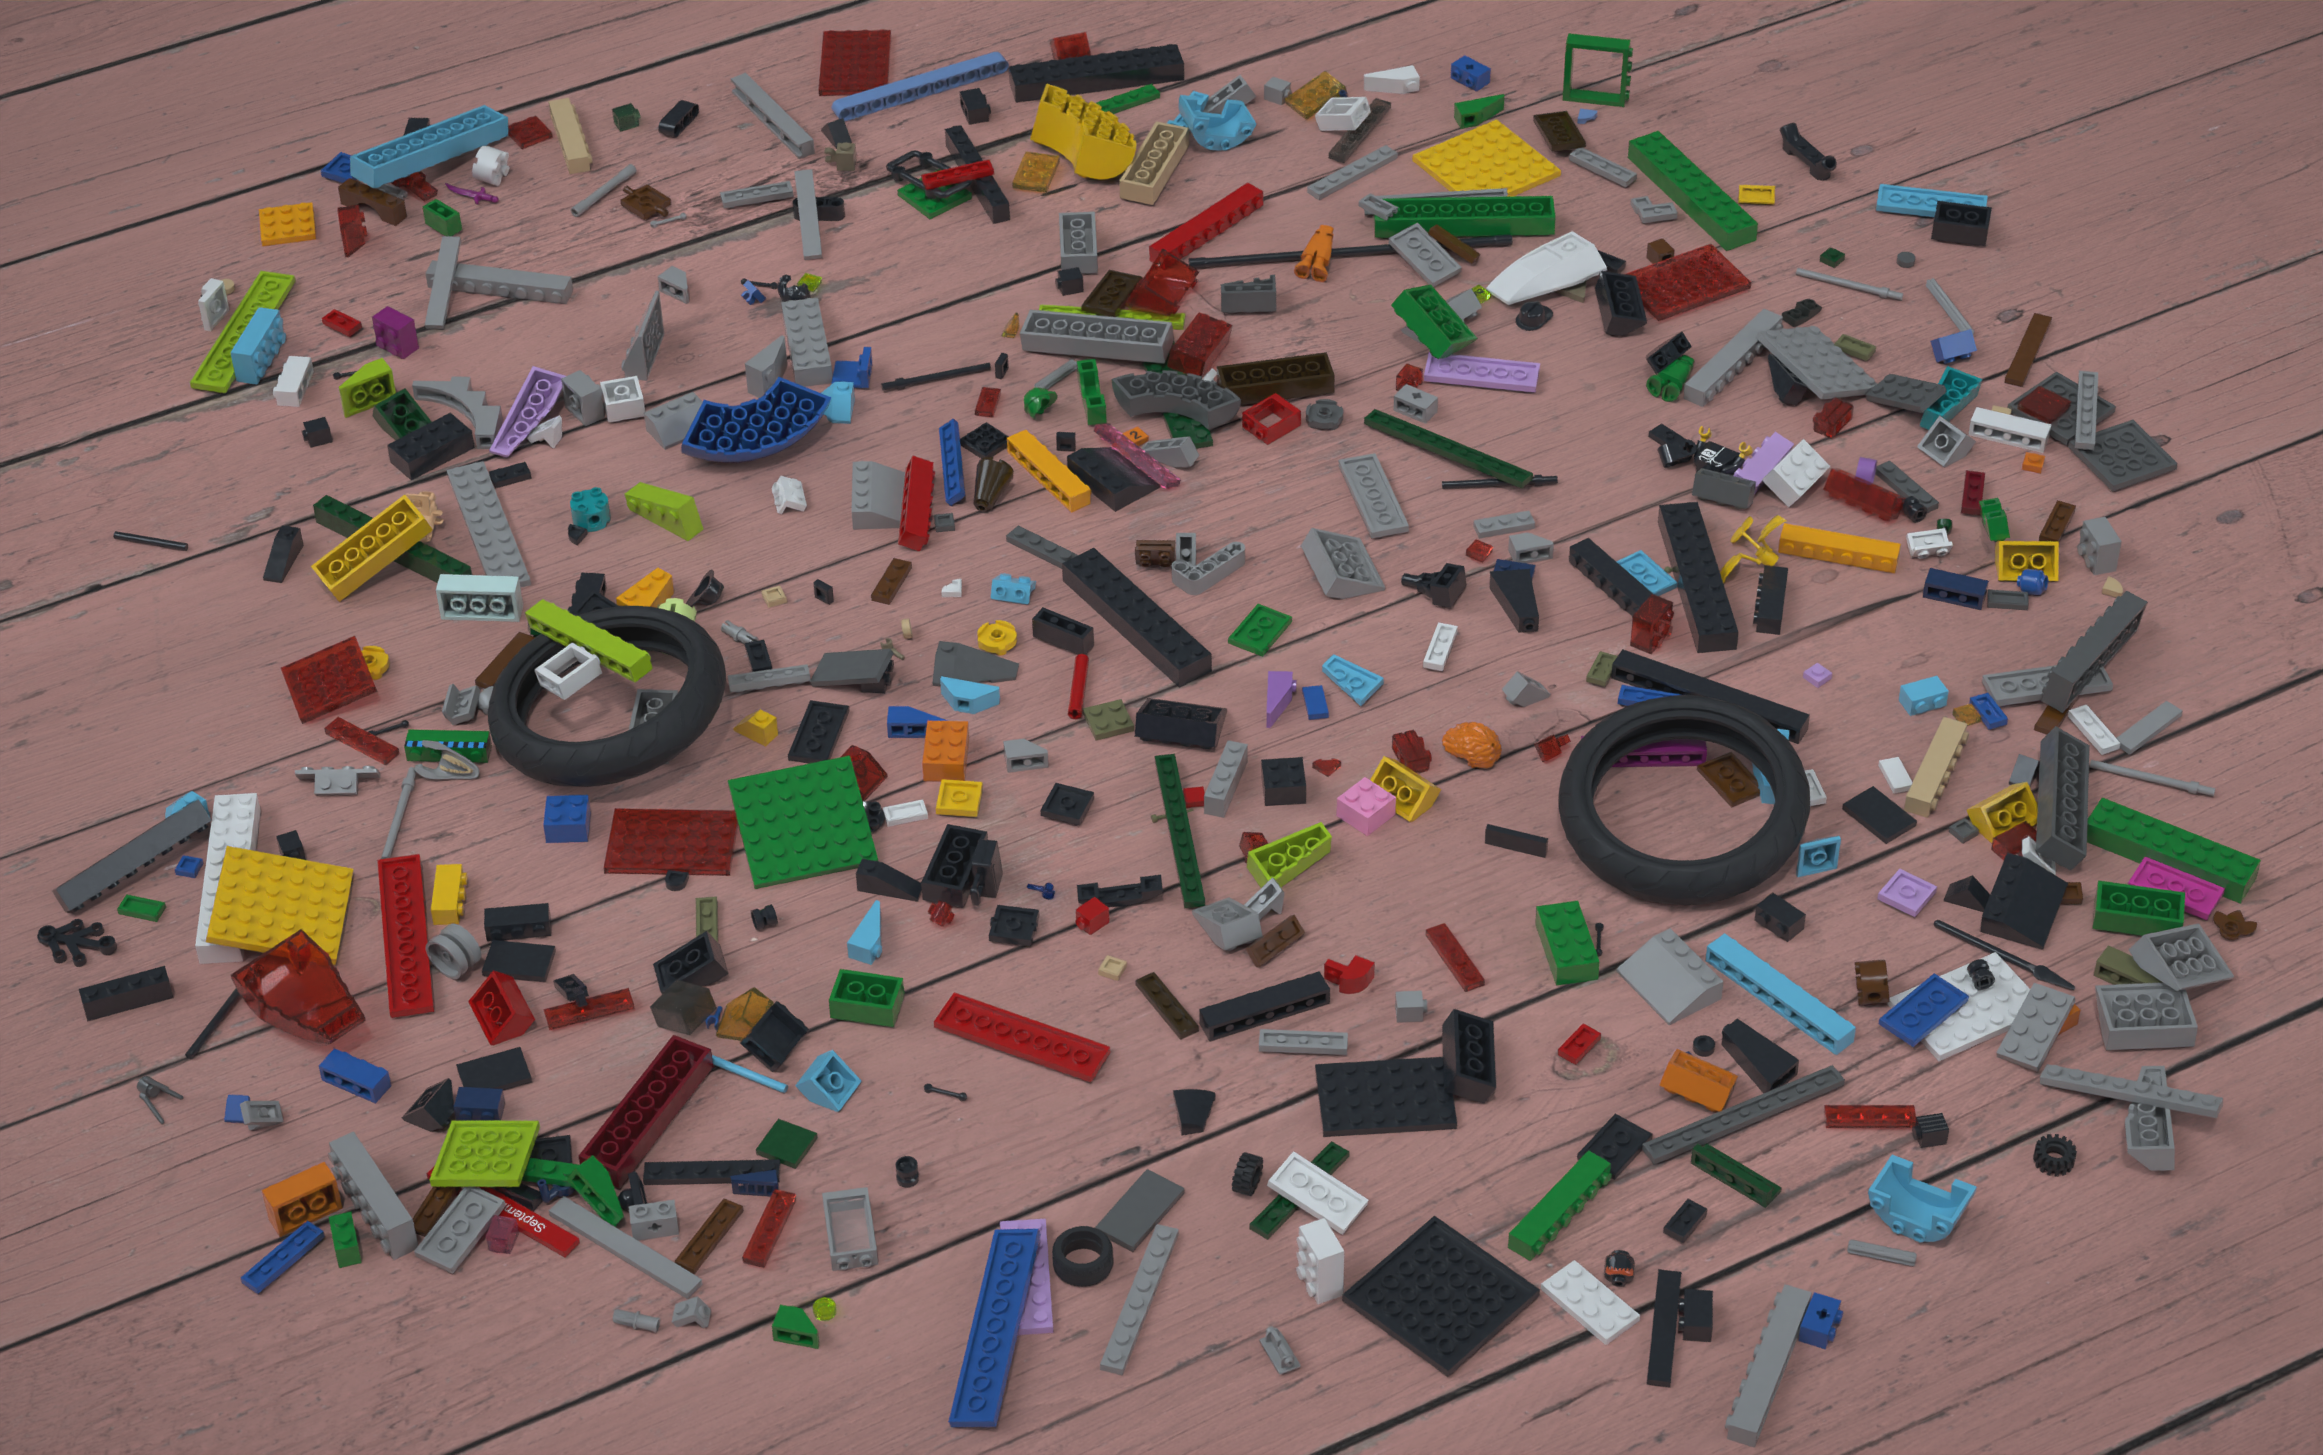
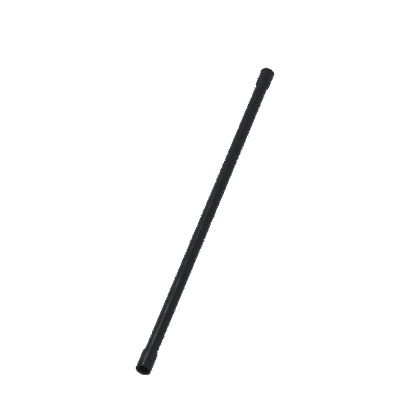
M1511 234L1459 239L1470 247L1512 245ZM1436 241L1443 249H1449L1440 242ZM1390 244L1332 248L1330 258L1398 252ZM1303 251L1211 258L1199 257L1189 258L1188 262L1189 269H1198L1212 266L1301 260Z

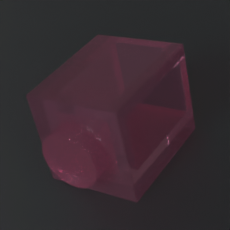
M494 1215L486 1234L488 1251L511 1254L519 1235L517 1219Z

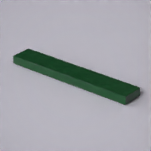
M1331 1141L1311 1163L1332 1175L1349 1158L1350 1151ZM1279 1194L1249 1224V1229L1268 1240L1300 1207Z

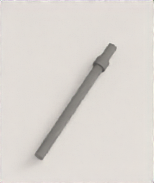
M1797 268L1796 275L1877 294L1881 298L1887 299L1889 297L1901 301L1903 299V293L1891 291L1887 287L1882 286V288L1801 268Z
M2091 760L2089 768L2188 790V793L2196 795L2201 793L2214 796L2216 788L2199 785V782L2195 781L2186 782Z
M414 767L409 768L406 778L403 779L401 785L402 792L381 859H387L391 856L410 792L413 791L415 786L414 778L416 771Z

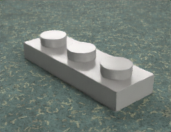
M1530 511L1474 520L1473 527L1480 539L1535 529V521Z

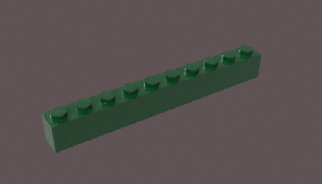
M325 495L313 504L316 523L346 538L373 519L328 495ZM418 541L394 560V562L438 583L440 574L472 575L471 566L421 541Z

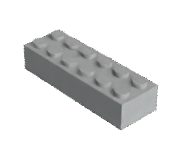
M818 298L781 302L783 323L795 383L804 387L832 383V366Z
M354 1131L329 1142L331 1152L328 1153V1156L334 1165L331 1168L336 1180L340 1179L342 1181L341 1185L345 1194L352 1196L353 1206L355 1209L359 1208L361 1210L360 1213L365 1224L369 1223L371 1225L370 1229L375 1239L379 1238L381 1240L380 1244L384 1253H389L393 1260H396L415 1251L418 1247L412 1217Z

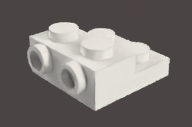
M212 278L201 288L203 296L198 300L204 330L210 332L229 311L224 281Z

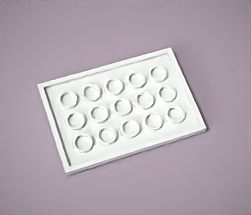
M1996 952L1981 958L1987 961L1990 968L1989 971L1992 972L1995 978L1994 984L1987 989L1978 990L1975 988L1972 978L1967 972L1969 964L1940 976L1969 995L1968 1002L1921 1040L1938 1061L2007 1032L2027 997L2030 988ZM1918 986L1890 997L1888 1006L1892 1009Z

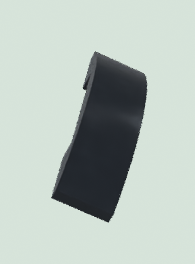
M1161 874L1140 877L1141 883L1099 888L1098 882L1077 885L1078 903L1084 904L1094 897L1107 907H1123L1145 902L1163 893Z

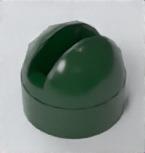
M1951 519L1937 520V529L1945 528L1946 534H1948L1952 530L1953 521Z

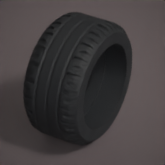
M1076 1226L1065 1230V1232H1062L1057 1237L1052 1248L1055 1273L1067 1284L1077 1287H1087L1100 1283L1109 1275L1113 1266V1246L1109 1237L1101 1230L1088 1226ZM1079 1249L1092 1250L1100 1255L1096 1260L1089 1263H1075L1066 1258L1069 1253Z

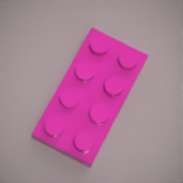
M2144 857L2128 882V885L2185 892L2184 911L2208 920L2225 891V888L2148 857Z

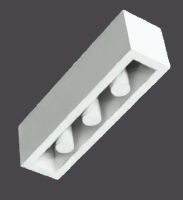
M1976 407L1970 422L1969 435L2043 453L2049 440L2051 425Z

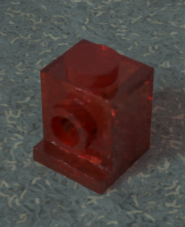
M1406 363L1396 375V391H1399L1406 384L1415 388L1418 385H1422L1423 369Z
M1242 833L1239 847L1245 856V863H1247L1249 851L1268 844L1263 833Z

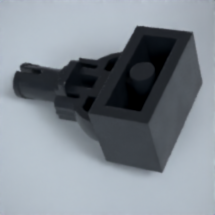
M1446 563L1440 572H1423L1419 576L1404 573L1401 578V584L1417 587L1418 592H1422L1427 597L1432 598L1433 605L1451 608L1467 585L1465 567Z

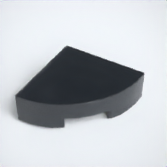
M570 524L568 526L569 540L578 546L588 534L587 529Z

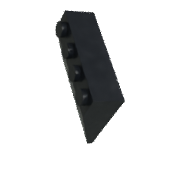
M1113 447L1081 448L1067 456L1068 469L1074 475H1077L1085 485L1089 486L1092 494L1115 512L1160 488V484Z
M1147 698L1136 713L1134 737H1140V740L1143 741L1155 739L1160 740L1164 744L1178 742L1182 746H1192L1193 744L1200 745V748L1212 749L1219 741L1227 708Z
M2007 853L1982 914L1980 932L2043 950L2068 883L2028 858Z

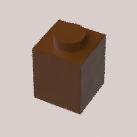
M1662 238L1647 243L1646 258L1657 269L1673 265L1675 249Z

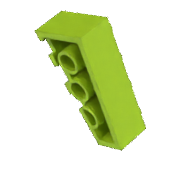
M639 482L624 494L630 511L686 541L691 540L704 529L694 497Z
M1322 822L1249 851L1247 869L1261 888L1271 878H1274L1279 886L1283 887L1330 853L1332 836Z

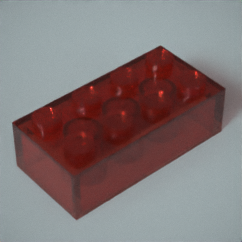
M1198 312L1171 348L1167 366L1180 372L1195 374L1203 378L1229 343L1233 325L1213 318L1208 314Z

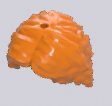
M1464 722L1456 724V727L1446 731L1442 738V745L1445 747V751L1458 758H1465L1468 761L1467 765L1472 768L1492 767L1501 756L1502 748L1498 735H1496L1494 730L1484 726L1482 723Z

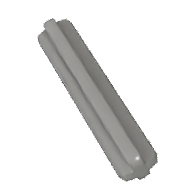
M1073 359L1069 360L1035 383L1034 387L1047 390L1076 370L1077 362Z
M1852 1239L1849 1241L1847 1248L1848 1253L1909 1266H1914L1916 1263L1917 1254L1915 1252Z

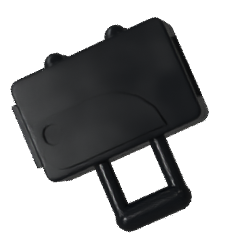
M978 840L972 861L974 882L970 889L971 901L974 906L980 904V897H997L1003 875L998 841Z

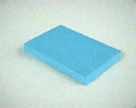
M1642 550L1616 561L1657 597L1677 588V581Z

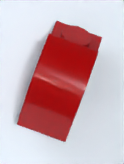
M1357 955L1354 956L1348 966L1330 959L1324 964V979L1338 984L1340 993H1359L1365 990L1374 978L1375 962Z

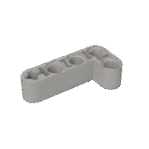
M1237 541L1232 542L1196 566L1191 565L1185 560L1174 561L1172 563V583L1190 595L1201 594L1245 564V545Z

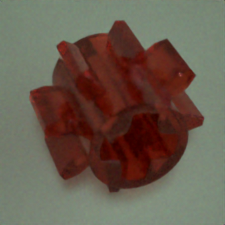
M941 900L938 901L937 905L932 903L928 910V914L931 915L929 920L940 926H944L946 922L951 924L955 916L951 912L953 906Z

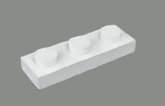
M1438 622L1423 661V668L1443 671L1457 635L1458 626Z
M2087 705L2069 710L2068 717L2101 755L2120 748V742Z

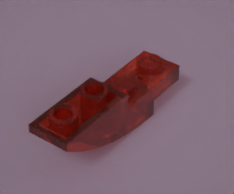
M421 171L391 182L398 188L406 187L424 202L437 196L438 192L435 187L425 181L426 174Z

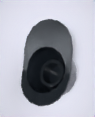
M1539 301L1527 302L1522 305L1516 317V324L1522 330H1537L1553 317V311L1549 307L1541 305Z
M711 569L705 574L697 589L687 600V605L690 607L695 603L712 605L719 599L724 585L714 577V570Z

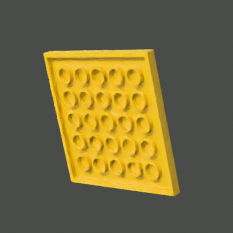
M1497 119L1412 155L1413 162L1449 191L1507 188V196H1516L1561 176V170Z
M227 846L206 942L336 965L354 869Z

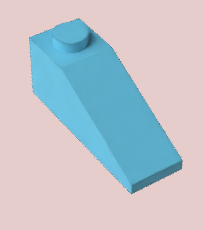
M876 900L847 942L848 958L872 965L876 957H880L882 953L880 901Z

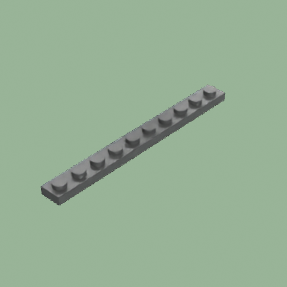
M1831 1065L1643 1143L1642 1150L1655 1165L1691 1150L1697 1143L1703 1145L1844 1086L1845 1079Z

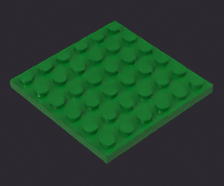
M850 756L728 780V787L754 889L856 869L859 867L862 859L878 861Z

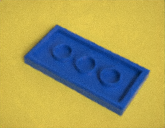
M1934 973L1879 1019L1878 1024L1914 1047L1968 1002L1969 995Z

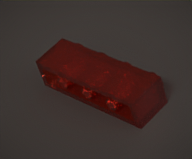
M1831 468L1823 490L1829 492L1828 495L1835 499L1841 497L1846 500V504L1854 507L1859 505L1862 507V511L1869 514L1877 513L1879 514L1878 518L1885 521L1898 519L1906 499L1899 494L1840 468Z

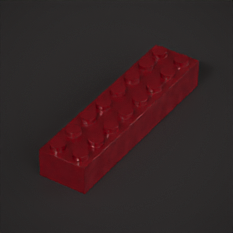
M673 1035L578 1155L579 1163L582 1164L588 1158L594 1156L609 1172L613 1186L620 1189L628 1179V1173L634 1171L713 1068L711 1049Z

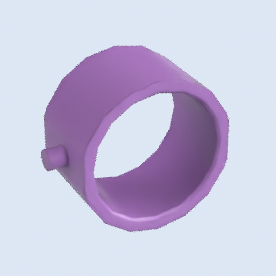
M1860 457L1855 476L1856 486L1872 488L1877 460Z

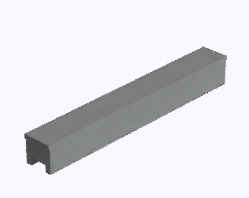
M747 73L731 78V82L736 87L732 90V93L798 159L815 154L814 139Z

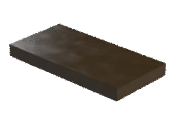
M1567 111L1533 115L1535 125L1552 152L1586 147L1585 139Z
M1108 270L1081 305V311L1116 317L1142 284L1143 277Z

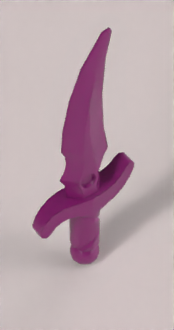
M445 183L453 192L473 197L477 205L481 200L494 203L499 201L497 196L486 194L484 187H481V191L476 192Z

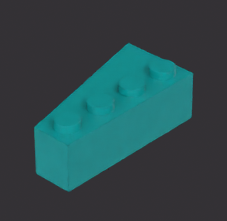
M1947 366L1938 383L1945 385L1947 392L1924 411L1919 426L1929 430L1939 416L1950 422L1977 397L1983 379Z

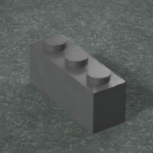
M1701 468L1695 473L1692 495L1697 496L1700 500H1714L1720 505L1730 504L1734 505L1737 509H1747L1753 503L1756 481Z

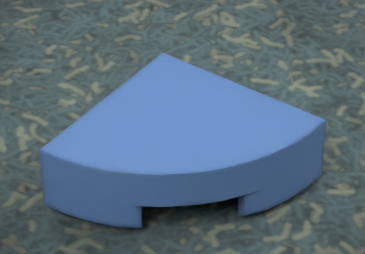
M1580 109L1577 124H1585L1586 121L1591 119L1592 121L1595 120L1598 111Z

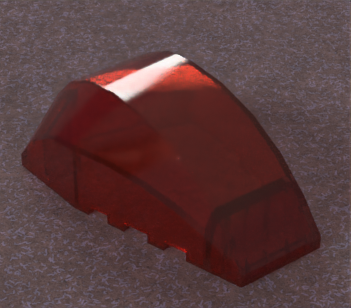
M302 929L231 974V979L239 994L261 1020L314 1045H330L366 1021L365 1015L354 997L351 996L349 988L341 979L340 973L332 964L328 953Z

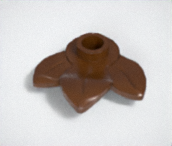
M2240 910L2231 912L2227 916L2216 911L2213 916L2214 923L2219 927L2220 935L2228 940L2238 939L2241 935H2250L2257 928V922L2245 921Z

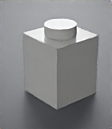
M1272 77L1264 85V100L1283 105L1291 98V82Z
M1398 991L1395 993L1397 1023L1423 1021V1012H1427V999H1423L1422 991Z

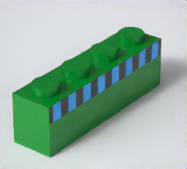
M408 729L404 745L407 761L440 762L442 751L425 748L422 745V740L436 741L444 744L472 763H488L492 748L490 731Z

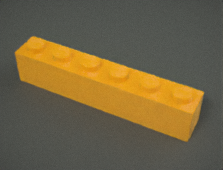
M1025 429L1007 437V452L1071 513L1091 504V490L1089 486L1085 485L1077 475H1074L1066 465L1061 463L1057 456L1053 455L1045 445H1042L1034 435Z
M1784 523L1778 553L1895 573L1901 544Z

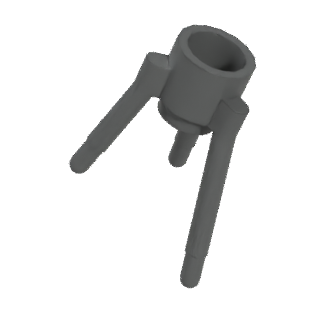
M150 1076L142 1077L137 1083V1089L141 1092L139 1098L145 1101L158 1121L164 1124L163 1118L151 1103L149 1097H156L160 1090L180 1100L183 1099V1096L170 1090L168 1086L155 1081Z

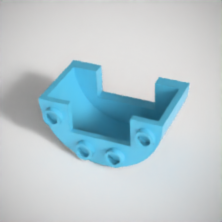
M1180 95L1178 107L1183 120L1196 141L1206 149L1220 151L1233 148L1246 140L1256 127V122L1243 101L1227 99L1222 114L1194 112L1198 102L1196 96Z
M1891 1155L1868 1190L1870 1205L1896 1234H1902L1917 1242H1935L1946 1238L1972 1200L1977 1187L1955 1179L1952 1183L1951 1193L1912 1178L1913 1162Z

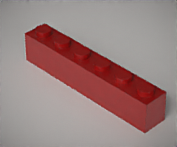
M912 455L905 469L898 544L920 552L922 546L927 545L930 534H927L931 525V521L928 520L932 513L930 506L933 501L931 493L934 489L932 481L935 477V471H933L934 462Z

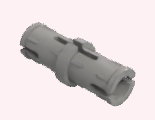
M726 620L721 626V631L733 637V640L745 644L758 641V638L748 633L744 627H738L729 620Z

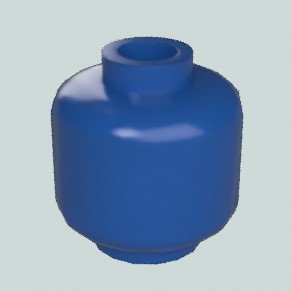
M2026 569L2018 576L2017 586L2021 588V592H2028V595H2041L2048 588V576L2042 570Z

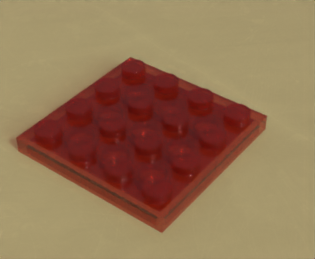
M356 636L281 667L302 724L378 692Z

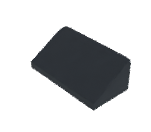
M523 1183L519 1187H495L496 1191L533 1212L543 1202L540 1191Z

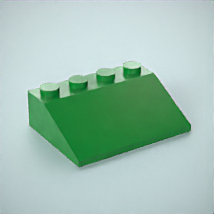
M1431 284L1405 289L1391 304L1395 309V313L1406 322V326L1415 332L1418 340L1426 345L1431 355L1437 359L1446 358L1478 339Z

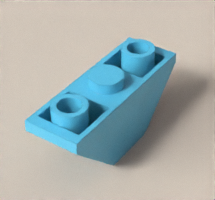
M943 676L940 678L941 694L954 711L976 714L1000 703V688L998 686Z

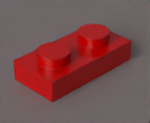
M333 309L322 318L324 325L349 337L362 328L361 321L336 309Z
M1583 1023L1560 1046L1558 1056L1576 1065L1600 1041L1601 1033Z

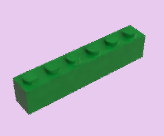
M1588 1150L1511 1230L1508 1238V1248L1529 1261L1536 1255H1540L1549 1241L1555 1240L1558 1232L1563 1227L1569 1225L1576 1213H1580L1583 1210L1585 1203L1589 1199H1593L1603 1185L1608 1184L1611 1179V1163Z

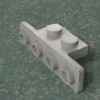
M344 766L342 769L322 767L321 770L302 767L301 770H295V775L298 779H315L314 794L316 796L357 795L358 778H380L381 775L374 766H363V769H355L351 766Z

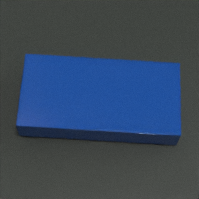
M1323 686L1302 687L1308 720L1329 718Z

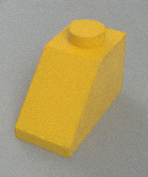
M760 709L746 716L733 730L766 747L778 736L777 718Z

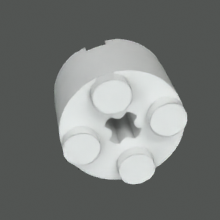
M482 146L476 155V158H478L477 164L473 163V177L477 180L499 186L503 175L507 176L509 172V166H507L509 153L490 146Z

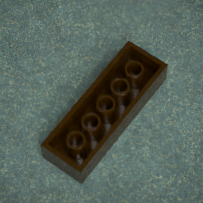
M1324 352L1217 366V386L1232 391L1241 399L1240 405L1259 403L1275 393L1284 399L1334 393L1335 374L1328 354Z

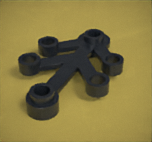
M74 919L71 923L56 929L51 925L43 926L39 929L37 935L39 943L50 947L53 952L54 962L58 964L65 962L67 956L65 951L60 949L57 942L65 943L73 956V963L76 967H82L87 963L85 954L81 953L77 946L100 949V952L104 955L113 954L117 948L115 938L112 936H103L99 940L84 938L91 934L95 937L101 936L104 933V928L100 922H95L91 926L84 928L81 919ZM70 931L74 932L70 935H64L65 933H68Z

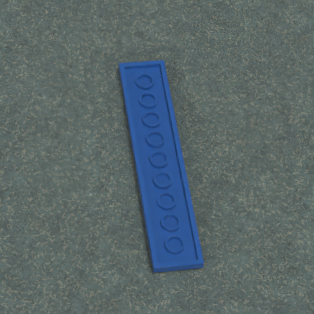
M995 1229L950 1413L949 1424L951 1427L997 1426L1041 1236L1039 1229Z

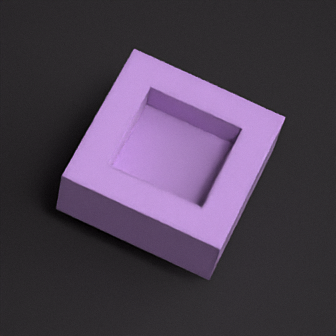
M1816 663L1803 672V678L1818 688L1832 679V672Z

